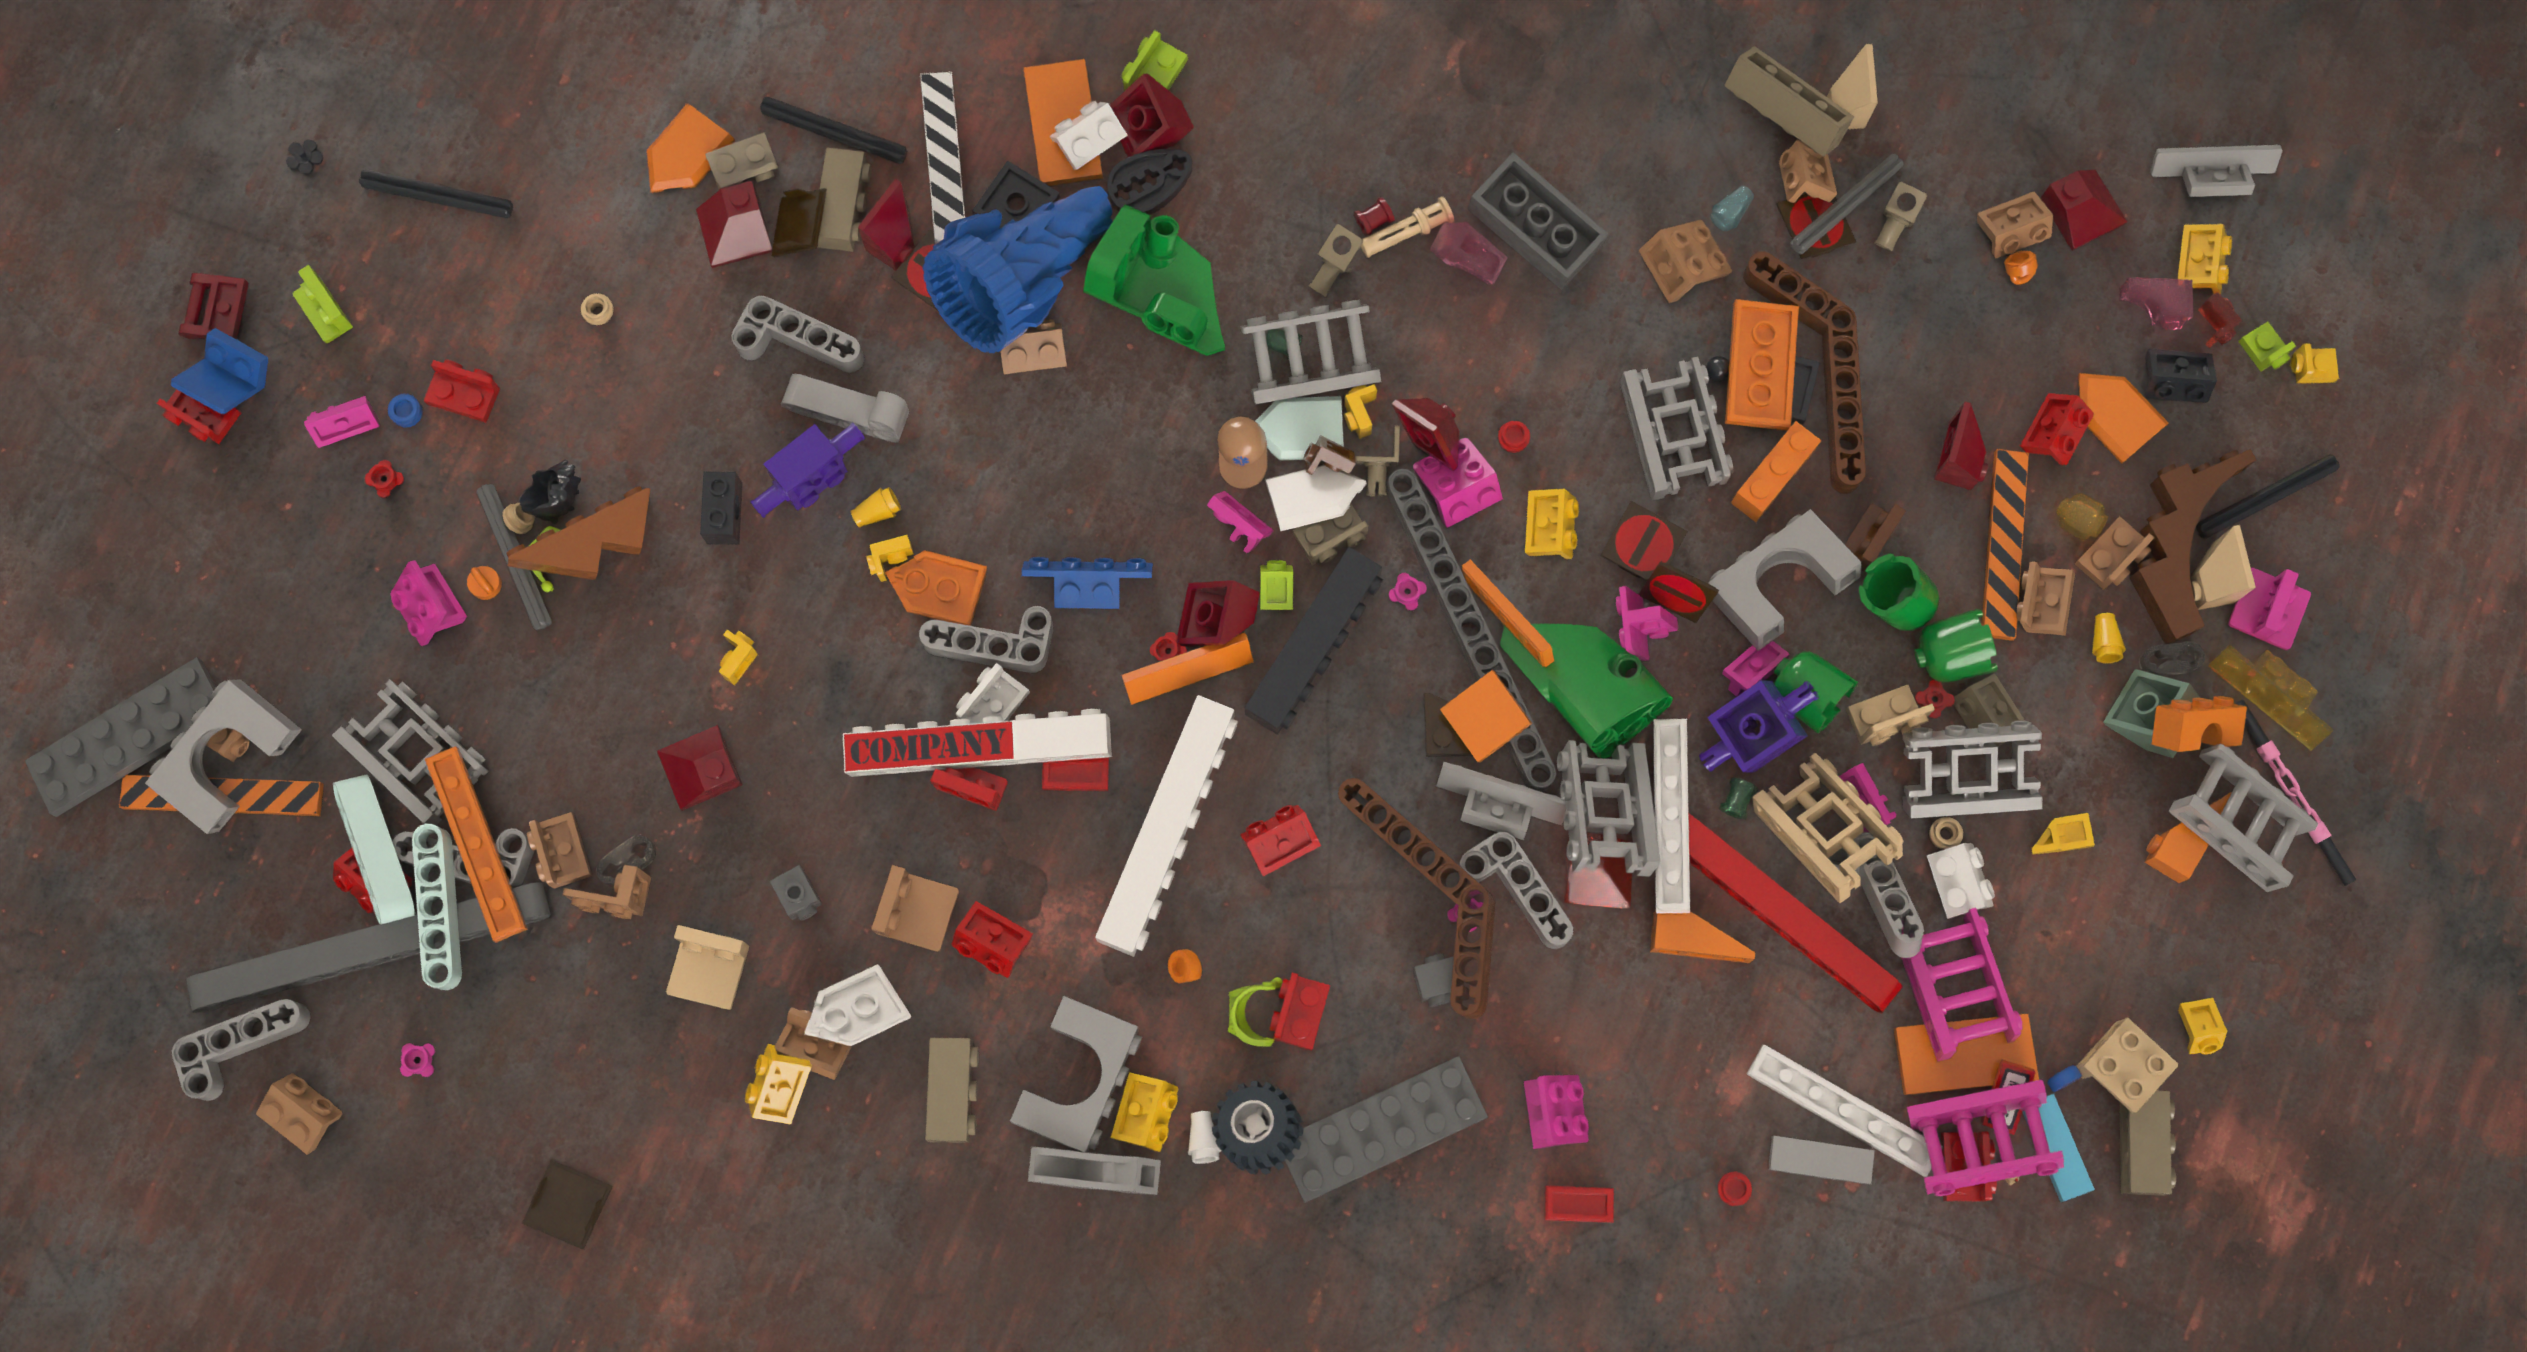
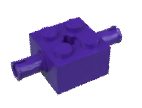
M852 422L830 440L814 424L763 464L772 479L773 485L757 498L751 500V504L762 518L766 517L765 515L785 500L790 502L797 511L802 507L807 508L819 498L818 494L827 487H835L844 479V474L848 471L843 462V455L865 439L864 435Z
M1759 681L1708 716V719L1722 740L1704 753L1699 754L1701 762L1706 760L1707 762L1703 765L1712 772L1716 767L1733 756L1742 772H1756L1808 736L1797 720L1796 713L1814 700L1819 699L1818 693L1816 691L1812 692L1811 690L1814 687L1808 681H1805L1803 685L1783 697L1772 681ZM1756 721H1760L1762 724L1760 732H1755L1754 730L1758 726Z

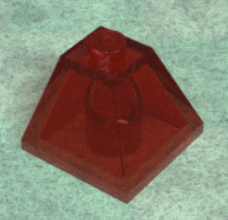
M1587 833L1588 845L1591 841H1603V834ZM1617 838V842H1630ZM1600 856V863L1595 871H1588V868L1583 867L1581 872H1573L1572 860L1566 858L1564 903L1630 909L1632 873H1626L1625 857Z

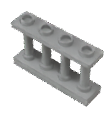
M1360 300L1342 302L1341 309L1329 310V305L1310 308V314L1298 316L1297 311L1279 313V319L1266 322V316L1247 319V325L1241 326V332L1243 334L1252 333L1260 376V382L1257 383L1258 388L1251 389L1253 402L1260 404L1381 382L1380 369L1377 367L1371 368V364L1367 363L1359 316L1361 313L1370 312L1369 305H1361ZM1347 316L1354 365L1351 372L1340 373L1339 368L1335 367L1328 319ZM1315 322L1323 371H1320L1321 377L1308 379V374H1304L1296 325ZM1284 327L1292 376L1289 377V383L1277 385L1276 379L1273 380L1265 330Z
M2218 744L2202 750L2199 757L2210 765L2196 795L2174 801L2169 812L2266 892L2289 886L2294 875L2283 867L2282 861L2295 835L2315 830L2318 823L2308 815L2307 811L2289 800L2280 789L2274 787L2260 776L2256 769L2248 766L2236 756L2235 752L2229 747ZM2222 775L2235 787L2221 815H2219L2207 802ZM2245 796H2247L2259 806V809L2244 835L2234 827L2232 822ZM2271 816L2284 828L2270 855H2268L2258 847L2257 841Z

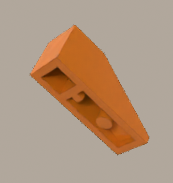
M2232 792L2219 798L2209 806L2221 815ZM2181 822L2160 836L2156 834L2146 848V851L2150 854L2145 863L2174 881L2181 883L2190 879L2209 844Z
M1655 911L1653 913L1650 952L1750 963L1755 959L1754 951L1692 912L1656 913Z

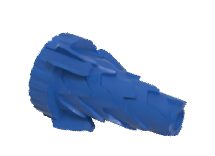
M1100 186L1081 189L1065 199L1054 203L1049 202L1038 207L1017 222L1013 219L1001 228L1002 214L997 209L989 213L958 219L947 224L944 230V239L933 246V250L925 256V263L923 264V276L927 285V291L944 321L963 341L985 353L999 352L1023 335L1028 327L1039 326L1049 314L1060 290L1064 286L1060 278L1073 269L1070 265L1085 253L1088 245L1105 234L1112 224L1113 220L1110 218L1112 216V207L1107 198L1109 196L1107 192Z

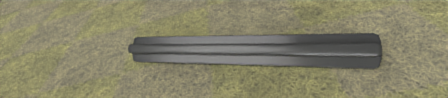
M1897 154L1888 156L1791 241V247L1798 254H1803L1897 173L1903 167V160Z
M485 484L477 489L476 494L504 560L508 565L509 558L506 553L520 544L515 533L505 525L503 520L504 507L493 484ZM508 567L535 630L547 628L552 624V620L531 570Z

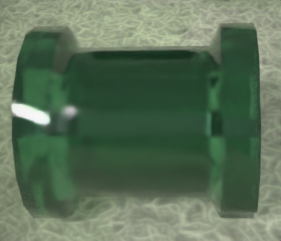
M1279 328L1270 329L1266 336L1268 350L1272 349L1284 354L1289 360L1284 330ZM1298 333L1299 345H1301L1303 335Z
M1733 777L1729 782L1731 788L1725 803L1720 804L1719 810L1731 817L1746 820L1748 816L1746 812L1752 795L1757 794L1758 787L1746 780Z

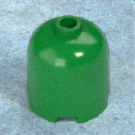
M1887 554L1877 558L1866 568L1865 571L1868 574L1863 581V586H1859L1860 598L1866 608L1881 620L1901 631H1913L1923 627L1933 618L1938 610L1940 600L1938 588L1911 558Z
M1975 609L1927 625L1919 637L1920 648L1914 649L1918 667H1925L1928 675L1941 683L1996 672L1998 666L1996 663L1992 664L1990 657L1997 655L1990 627L1988 624L1982 626L1979 620L1980 617H1983L1982 610Z
M1803 651L1796 654L1791 660L1785 657L1774 670V674L1778 676L1774 685L1783 697L1803 685L1805 681H1808L1814 687L1811 691H1816L1819 699L1814 700L1798 711L1796 717L1818 734L1820 731H1824L1841 711L1836 707L1838 702L1844 695L1850 698L1858 684L1855 679L1812 652Z

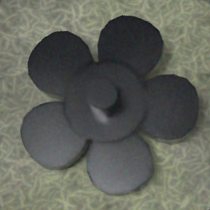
M311 139L305 140L303 147L300 143L294 142L288 148V151L293 156L287 158L286 164L292 170L299 168L302 174H310L314 169L312 164H321L323 155L321 152L316 151L317 144Z

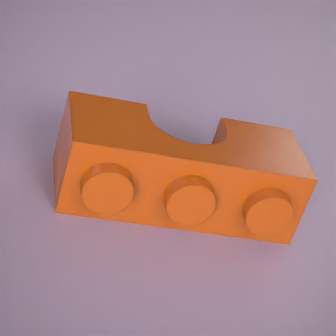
M1795 421L1738 490L1731 504L1754 522H1757L1789 480L1797 474L1815 452L1822 440Z
M2214 696L2213 700L2193 698L2192 702L2171 700L2170 705L2156 706L2151 745L2177 752L2200 750L2201 742L2213 746L2223 744L2226 747L2241 746L2247 707L2234 704L2233 698L2225 696Z

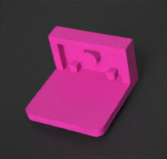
M1468 438L1459 440L1458 467L1454 471L1430 455L1413 465L1415 474L1435 498L1441 521L1446 528L1503 499L1496 472Z

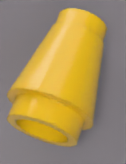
M890 487L884 490L879 488L856 506L855 509L851 510V515L860 528L864 525L895 517V513L901 510V506Z
M2113 613L2096 615L2092 654L2096 656V660L2099 663H2115L2122 660L2126 648L2115 620V615Z

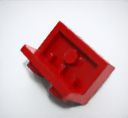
M177 389L167 402L160 398L156 403L165 410L162 414L164 418L177 426H180L183 422L191 427L188 432L199 440L206 442L209 438L217 444H220L241 415V412L236 408L231 409L225 414H220Z

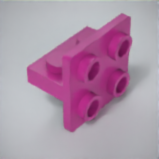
M415 560L407 563L390 593L394 607L401 612L406 620L411 635L416 637L421 646H424L430 642L435 632L462 624L467 615L435 564L420 568Z
M2251 568L2256 588L2235 603L2228 626L2283 650H2288L2293 644L2311 597V592L2295 585L2299 574L2289 569L2274 577L2256 568Z
M1627 586L1619 587L1620 596L1616 597V607L1623 621V628L1619 630L1620 643L1627 652L1635 655L1641 661L1649 660L1647 635L1652 639L1668 637L1669 632L1678 631L1677 618L1661 606L1644 608L1643 598Z
M1548 1075L1524 1081L1533 1149L1588 1142L1589 1124L1585 1117L1583 1106L1584 1091L1578 1075Z

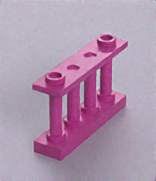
M1976 907L1969 909L1964 916L1965 924L1924 934L1920 951L1917 955L1911 958L1901 957L1937 1062L1950 1059L1957 1051L1955 1047H1958L1960 1042L2004 1031L2007 1043H2011L2021 1035L2020 1030L2023 1028L2019 1013L2012 1009L1986 937L1989 933L1986 920L1983 916L1979 917ZM1970 937L1976 953L1975 956L1933 967L1930 964L1926 965L1922 953L1925 951V948ZM1981 968L1988 987L1943 998L1941 995L1937 996L1933 985L1936 983V979ZM1988 1000L1993 1001L1998 1019L1956 1030L1952 1027L1948 1028L1944 1016L1947 1015V1011Z
M2043 1080L1907 1107L1911 1129H1919L1924 1134L1934 1175L1924 1178L1927 1194L1934 1193L1936 1196H1946L1954 1193L1957 1188L2038 1173L2039 1176H2048L2057 1173L2059 1168H2064L2062 1151L2050 1153L2039 1112L2041 1104L2047 1103ZM2016 1109L2025 1111L2037 1156L2021 1159L2015 1158L2004 1116L2007 1114V1111ZM1987 1115L1992 1121L2002 1162L1981 1166L1970 1122L1973 1121V1118ZM1953 1122L1958 1128L1968 1169L1947 1173L1937 1128L1941 1124Z

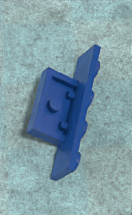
M1033 557L1029 561H1024L1022 567V576L1054 577V608L1119 609L1120 578H1152L1153 563H1146V560L1141 558H1131L1126 562H1114L1111 558H1097L1094 562H1081L1080 558L1068 557L1063 558L1062 562H1053L1045 557Z

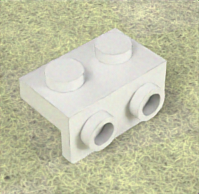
M1092 101L1080 109L1081 115L1073 121L1070 118L1065 119L1054 127L1056 132L1050 138L1059 145L1074 170L1079 169L1127 136L1108 103L1099 102L1097 104L1096 101Z
M996 663L992 669L987 667L977 679L979 685L972 694L967 692L956 705L958 709L956 716L958 719H969L970 724L983 723L984 717L1000 716L1003 718V721H1008L1030 691Z
M1963 843L1927 855L1947 919L1964 915L1969 909L1975 907L1977 910L1993 907L1994 890L1990 881L1984 878L1981 869L1984 866L1982 854L1978 848H1974L1972 843Z

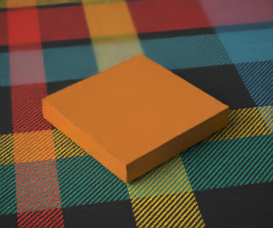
M1491 670L1440 709L1479 763L1532 724L1494 670Z

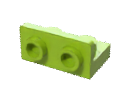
M1154 30L1150 38L1145 37L1140 43L1137 51L1139 55L1133 63L1129 62L1122 72L1121 78L1123 79L1124 91L1144 73L1151 75L1169 90L1188 61V55L1163 42L1161 34Z
M310 265L299 270L298 273L304 282L300 284L299 289L293 292V296L325 343H329L352 329V324L322 279Z

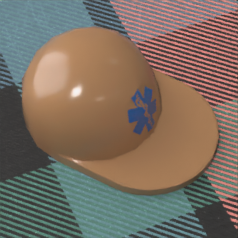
M1239 416L1229 419L1222 425L1217 438L1221 475L1229 485L1235 488L1247 489L1254 487L1262 481L1267 472L1268 459L1265 432L1257 422L1248 417Z

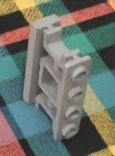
M1698 356L1691 358L1688 362H1685V360L1678 362L1676 366L1678 378L1651 383L1647 368L1638 373L1636 369L1625 371L1620 380L1652 501L1663 499L1666 494H1677L1680 489L1677 479L1679 477L1704 472L1708 487L1716 483H1719V485L1726 484L1731 476L1730 473H1733L1731 456L1729 454L1725 455L1722 444L1725 443L1724 430L1721 424L1717 425L1714 415L1717 413L1716 401L1713 395L1708 394L1706 386L1709 382L1708 372L1705 365H1700ZM1691 380L1696 400L1678 403L1674 390L1688 387ZM1662 393L1665 406L1652 408L1648 415L1644 397ZM1688 412L1695 437L1668 443L1661 418ZM1707 441L1712 459L1694 463L1691 449L1704 447ZM1678 452L1682 466L1668 468L1665 478L1660 456Z
M389 679L385 683L387 687L377 693L388 705L366 727L352 718L346 728L341 726L332 736L424 824L436 826L442 820L439 816L444 810L435 786L433 785L424 794L433 803L429 807L401 780L406 777L411 783L416 785L426 774L431 777L425 759L446 750L439 743L442 739L451 747H458L462 757L471 765L467 771L473 785L478 781L477 778L481 774L485 776L488 773V770L482 765L486 759L472 746L466 750L459 743L462 737L450 725L443 728L438 724L436 720L440 716L429 705L425 703L422 707L413 700L417 694L403 681L397 685ZM396 696L425 721L422 726L410 718L399 729L391 721L403 709L393 700ZM382 730L390 739L378 752L387 761L385 763L381 762L356 736L360 734L368 741H371ZM417 732L434 749L410 771L393 754Z
M2013 721L2011 726L1999 727L1995 723H1981L1978 725V728L1966 729L1965 726L1950 725L1946 726L1945 730L1933 731L1931 728L1919 727L1912 729V733H1903V741L1905 742L1904 755L1908 759L1920 758V785L1904 786L1906 796H1903V810L1910 818L2042 809V796L2039 794L2041 782L2035 777H2024V751L2041 750L2039 739H2042V732L2029 721ZM2012 741V759L1998 760V746L1993 742ZM1946 746V763L1932 764V751L1928 747ZM1986 754V780L1958 782V756ZM2012 772V785L2016 789L1998 790V773ZM1946 776L1947 790L1950 793L1932 794V777Z
M1568 740L1564 749L1558 753L1557 769L1562 771L1563 781L1560 787L1561 800L1565 801L1566 806L1563 824L1564 829L1569 832L1567 858L1572 860L1573 872H1581L1583 867L1588 868V871H1595L1600 863V856L1625 857L1626 873H1633L1636 870L1637 876L1650 877L1660 863L1645 743H1632L1629 749H1624V745H1618L1612 753V759L1588 758L1586 743H1580L1576 746V741ZM1624 771L1625 783L1610 782L1609 774L1621 775ZM1580 773L1596 774V782L1584 781L1581 786ZM1593 797L1617 798L1620 818L1595 817ZM1630 830L1632 831L1633 843L1617 842L1616 833L1628 834ZM1586 832L1603 833V841H1591L1588 845Z

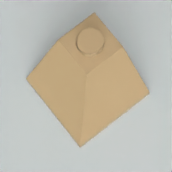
M1866 44L1831 87L1827 98L1854 116L1848 129H1864L1878 103L1872 44Z
M2240 525L2233 526L2211 544L2190 576L2194 600L2198 610L2234 604L2256 588Z

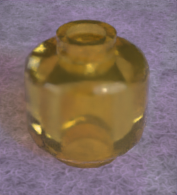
M2077 493L2071 499L2065 497L2056 514L2060 515V528L2080 540H2087L2091 536L2096 538L2108 520L2104 504L2084 493Z

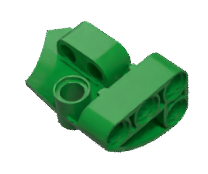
M1125 204L1092 253L1087 266L1083 292L1141 318L1143 324L1149 330L1206 356L1224 351L1225 344L1216 309L1211 262L1178 236L1179 225L1174 218L1160 215L1152 220L1151 215Z
M1531 624L1552 647L1554 662L1545 668L1504 626L1500 642L1502 649L1543 697L1555 706L1599 759L1611 757L1618 745L1628 743L1653 722V719L1659 717L1673 701V697L1649 672L1638 657L1627 652L1597 627L1573 624ZM1637 668L1634 676L1624 677L1628 670Z

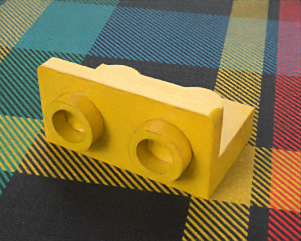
M2223 224L2184 225L2177 279L2179 288H2212L2214 294H2221L2222 284L2228 283L2229 276L2228 265H2225V257L2230 255L2232 251V237L2227 236Z
M1566 489L1533 490L1528 492L1525 553L1527 555H1561L1565 559L1573 558V549L1577 546V534L1574 530L1575 518L1579 515V504L1575 496Z
M767 1044L764 1055L760 1054L757 1058L754 1083H749L745 1094V1103L749 1104L752 1118L791 1124L811 1070L810 1060L779 1055L776 1052L775 1045Z
M1129 1072L1111 1138L1160 1152L1163 1143H1165L1168 1137V1124L1171 1113L1177 1105L1178 1086L1163 1080Z

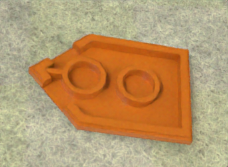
M686 104L647 149L651 193L680 187L683 189L695 188L711 170L705 154L733 144L735 139L693 106Z
M2079 374V397L2094 413L2087 428L2121 463H2124L2169 424L2126 377Z
M924 550L913 556V559L885 572L907 612L936 620L971 626L986 578L987 566Z

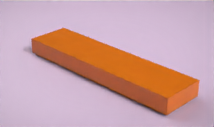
M1471 559L1463 564L1461 569L1469 588L1542 667L1546 668L1553 663L1554 657L1551 645Z
M1244 632L1238 634L1225 645H1206L1121 676L1132 705L1253 663L1254 660L1248 638Z

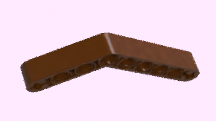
M1761 251L1754 253L1750 257L1743 273L1745 283L1775 304L1799 306L1798 320L1822 335L1830 480L1832 487L1837 492L1842 494L1852 493L1860 485L1866 473L1855 312L1852 308L1770 253ZM1759 268L1763 269L1761 273L1757 272ZM1775 276L1774 282H1770L1772 277ZM1787 284L1792 288L1793 292H1785L1779 285ZM1812 301L1816 303L1819 310L1809 309L1806 302ZM1840 319L1844 322L1846 328L1836 327L1832 320ZM1834 349L1845 351L1848 358H1839L1834 353ZM1836 380H1845L1849 384V388H1840L1836 384ZM1843 409L1848 411L1851 419L1841 418L1837 410ZM1839 440L1849 441L1853 446V450L1843 449ZM1846 468L1848 471V475L1843 474Z
M1357 778L1345 780L1339 787L1338 795L1340 801L1458 905L1450 1002L1453 1010L1459 1015L1468 1019L1479 1018L1486 1011L1495 916L1494 896L1367 784ZM1353 792H1359L1368 803L1363 806L1352 796ZM1386 809V819L1382 823L1375 824L1374 816L1376 812ZM1410 830L1411 838L1409 842L1399 845L1398 836L1400 833ZM1434 851V862L1429 866H1423L1422 857L1424 854ZM1458 872L1460 876L1458 884L1455 887L1448 888L1446 886L1447 877L1451 873ZM1476 894H1483L1485 898L1483 905L1479 909H1471L1470 902L1472 897ZM1474 927H1480L1482 932L1481 938L1475 943H1469L1468 932ZM1476 960L1479 965L1477 973L1467 977L1464 970L1468 962ZM1467 983L1473 986L1477 985V988L1470 986V989H1468L1467 987L1463 986V984ZM1469 997L1474 998L1475 1003L1470 1004L1468 1008L1462 1005L1463 1000H1468Z

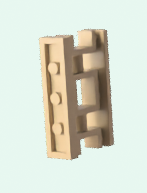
M1814 753L1810 756L1809 763L1806 764L1804 762L1799 766L1800 776L1805 780L1803 783L1785 796L1774 785L1768 788L1769 792L1767 793L1761 790L1753 796L1754 812L1828 892L1841 903L1850 897V890L1852 888L1856 889L1861 885L1860 876L1855 869L1874 855H1877L1886 866L1892 863L1893 858L1898 860L1903 856V839L1894 827L1890 826L1888 828L1881 821V816L1873 805H1866L1859 798V793L1849 781L1844 782L1837 775L1836 768L1828 759L1822 760L1817 753ZM1821 781L1831 793L1817 802L1810 794L1820 787ZM1800 803L1806 811L1796 818V825L1785 812ZM1833 809L1848 827L1827 842L1811 824ZM1864 826L1875 838L1860 848L1853 839L1863 833ZM1843 848L1850 857L1840 863L1839 871L1828 858Z

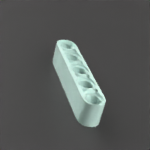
M366 774L333 782L335 799L379 924L414 916L413 900L369 776Z
M423 824L415 830L412 837L422 977L425 983L433 988L450 990L459 984L462 976L452 839L446 830L433 824ZM436 832L438 842L433 848L428 849L426 840L430 834ZM438 865L441 870L440 876L436 881L431 882L428 877L429 872L434 866ZM441 898L443 909L439 914L433 915L431 905L435 900ZM443 932L446 937L445 943L441 948L436 949L433 943L434 938L438 933ZM445 965L448 969V976L443 982L439 983L436 979V972L438 968Z

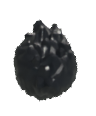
M563 460L547 470H539L532 474V485L524 490L519 499L522 511L541 520L551 521L553 524H557L560 516L566 515L569 511H574L575 508L572 504L575 494H579L577 488L581 482L580 477L574 476L575 465H567L568 461Z

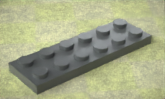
M197 657L26 759V765L49 814L58 817L169 750L173 740L182 732L186 733L192 726L193 722H191L194 714L200 708L207 707L214 698L212 693L216 686L204 662Z
M1457 1056L1303 1128V1136L1297 1137L1301 1142L1300 1149L1293 1148L1292 1153L1295 1157L1291 1162L1286 1158L1285 1162L1305 1204L1487 1119L1488 1116L1460 1057Z

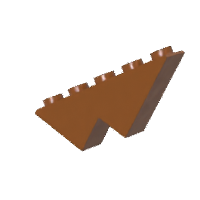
M641 486L635 487L623 495L625 499L615 504L612 501H607L595 508L596 513L586 518L583 515H579L569 520L565 524L566 528L556 533L553 529L542 533L536 538L537 542L528 547L521 544L512 548L506 553L509 558L507 566L596 580L601 549L640 555L650 488L642 490Z

